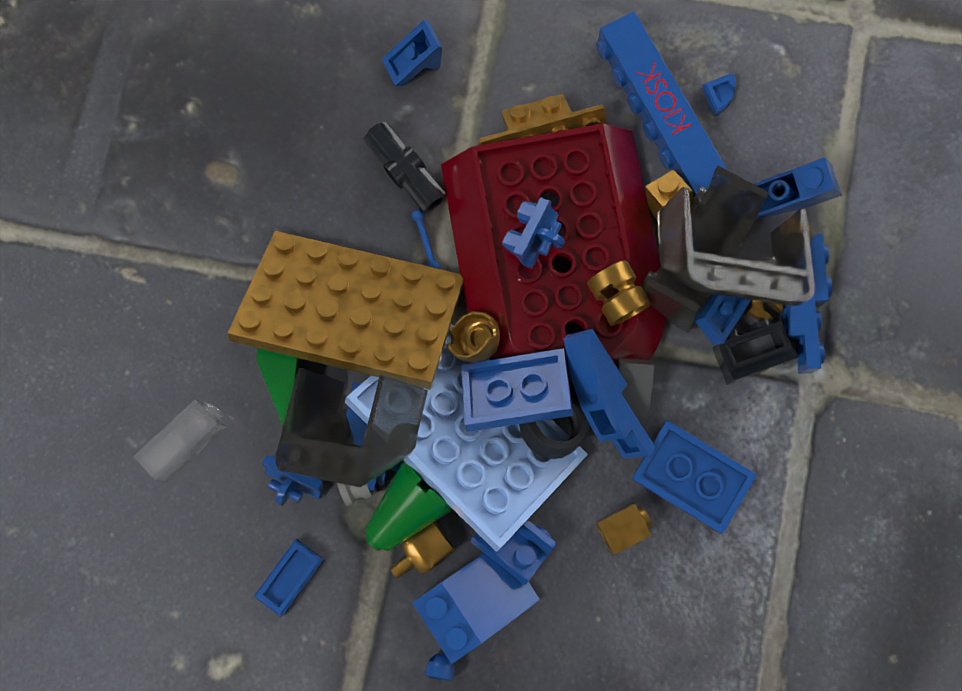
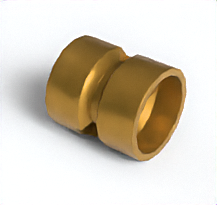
M626 260L609 266L587 282L595 299L604 302L602 311L611 326L630 319L651 305L643 288L634 285L636 276Z

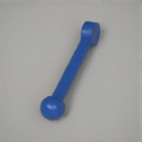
M419 209L415 210L412 213V219L417 222L429 261L428 267L441 269L440 264L435 261L423 223L424 213Z

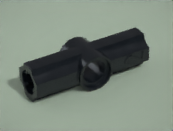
M385 121L380 124L377 123L369 129L363 139L384 164L383 167L392 181L400 189L404 188L424 214L437 208L446 198V193L426 171L427 168L415 150L410 146L406 147Z

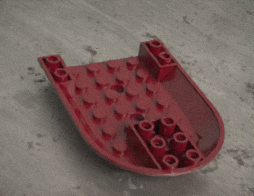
M603 123L472 146L441 164L459 271L463 278L462 288L467 314L472 311L486 313L499 326V345L489 360L563 348L565 351L564 338L567 336L565 328L572 324L578 325V328H582L583 331L593 329L617 368L619 358L651 360L663 335L667 315V297L632 130ZM553 193L558 197L559 203L552 209L559 214L556 221L562 224L558 235L565 240V243L561 249L551 247L547 256L539 254L533 268L523 266L515 255L505 249L502 242L510 230L523 233L526 224L520 223L517 218L522 202L538 203L542 195ZM557 257H566L570 260L572 267L566 273H559L552 266L553 260ZM626 260L636 276L634 285L643 288L651 305L630 319L611 326L602 311L604 302L595 299L587 282L609 266ZM567 363L570 393L578 399Z

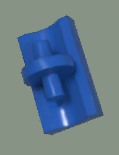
M540 197L538 203L522 202L517 218L520 223L526 224L523 233L513 230L508 231L502 242L505 249L515 255L523 266L533 268L539 254L547 256L551 247L561 249L565 243V240L558 235L562 224L556 221L559 214L550 207V200Z
M282 444L273 457L267 455L262 462V465L266 467L264 473L274 478L270 481L268 488L277 492L275 503L283 506L288 499L299 503L303 493L319 500L324 492L323 481L327 472L326 464L310 458L302 472L293 467L299 458V452L285 444Z

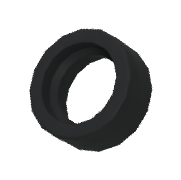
M571 394L573 416L567 417L571 422L573 430L568 440L558 442L549 439L540 431L536 422L519 424L523 440L537 455L549 459L563 458L573 453L586 438L589 422L579 400Z

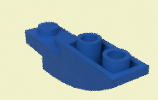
M815 234L799 254L791 271L783 301L782 323L789 340L796 343V353L799 356L797 358L798 374L813 373L821 369V364L825 360L824 346L819 344L818 337L822 318L820 311L816 310V307H820L829 300L832 294V281L826 275L825 264L829 261V249L826 244H823V234Z
M593 329L568 334L564 338V345L570 376L581 408L600 442L611 440L623 459L650 456L655 446L621 394L628 384Z

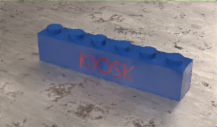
M635 11L601 27L598 42L596 43L597 51L604 61L608 60L611 65V73L617 86H623L628 95L627 102L631 111L634 114L638 113L642 119L646 137L649 141H654L660 150L658 155L662 165L666 169L674 170L691 188L693 202L725 187L731 177L729 171Z

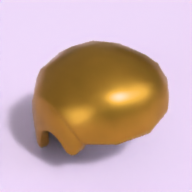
M472 311L461 316L455 326L450 328L451 344H448L447 348L456 358L471 363L486 361L498 348L500 341L499 326L490 315Z

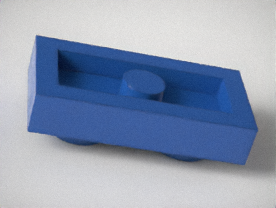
M734 274L724 276L694 321L713 345L722 344L726 341L752 298Z

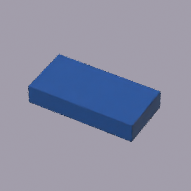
M295 539L253 597L278 616L283 617L324 561V558L298 539Z

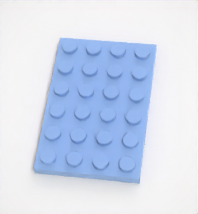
M449 331L431 390L370 376L346 397L345 403L497 552L588 454L578 446L573 453L563 458L549 459L539 456L526 445L521 436L519 424L468 432L464 419L461 365L470 364L471 362H465L456 358L448 350L447 345L451 344V334ZM552 419L536 421L540 431L549 439L562 442L570 438Z

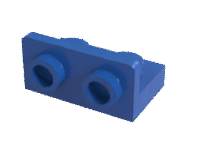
M528 520L497 552L478 533L470 541L524 585L527 584L547 555L556 546V542L551 539L550 534L544 528L535 526Z

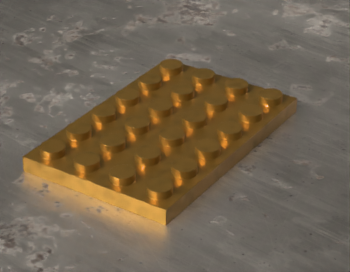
M274 231L227 333L228 339L231 342L431 390L460 298L463 278L460 274Z

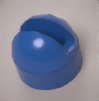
M445 654L433 655L426 666L425 677L453 681L454 663L451 664Z

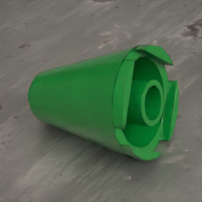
M403 461L365 526L367 534L365 539L377 551L382 549L391 551L453 509L411 466Z

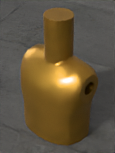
M434 522L402 543V549L406 556L391 566L390 570L397 579L413 567L420 573L426 574L442 559L454 552L455 548L440 526Z

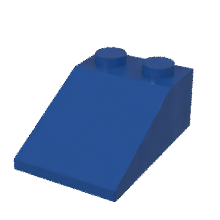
M483 553L412 603L450 663L453 664L540 599L529 582L526 585L522 584Z

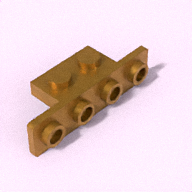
M563 94L549 96L539 101L516 105L513 108L501 111L507 131L479 138L478 144L484 145L597 124H607L606 110L600 104L572 112Z

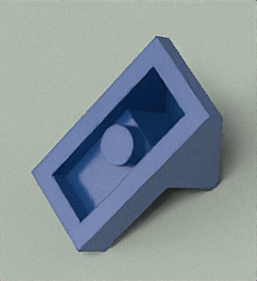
M424 19L382 58V61L394 85L403 87L423 68L436 70L440 68L442 46L429 21Z

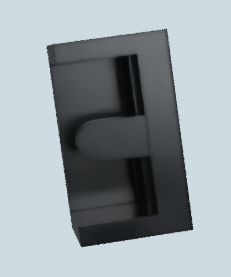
M770 318L751 325L752 331L740 335L738 329L733 330L724 343L712 347L726 385L749 375L765 372L772 367L789 364L799 358L792 348L782 321L773 324ZM771 334L776 346L775 350L738 363L735 362L731 347Z

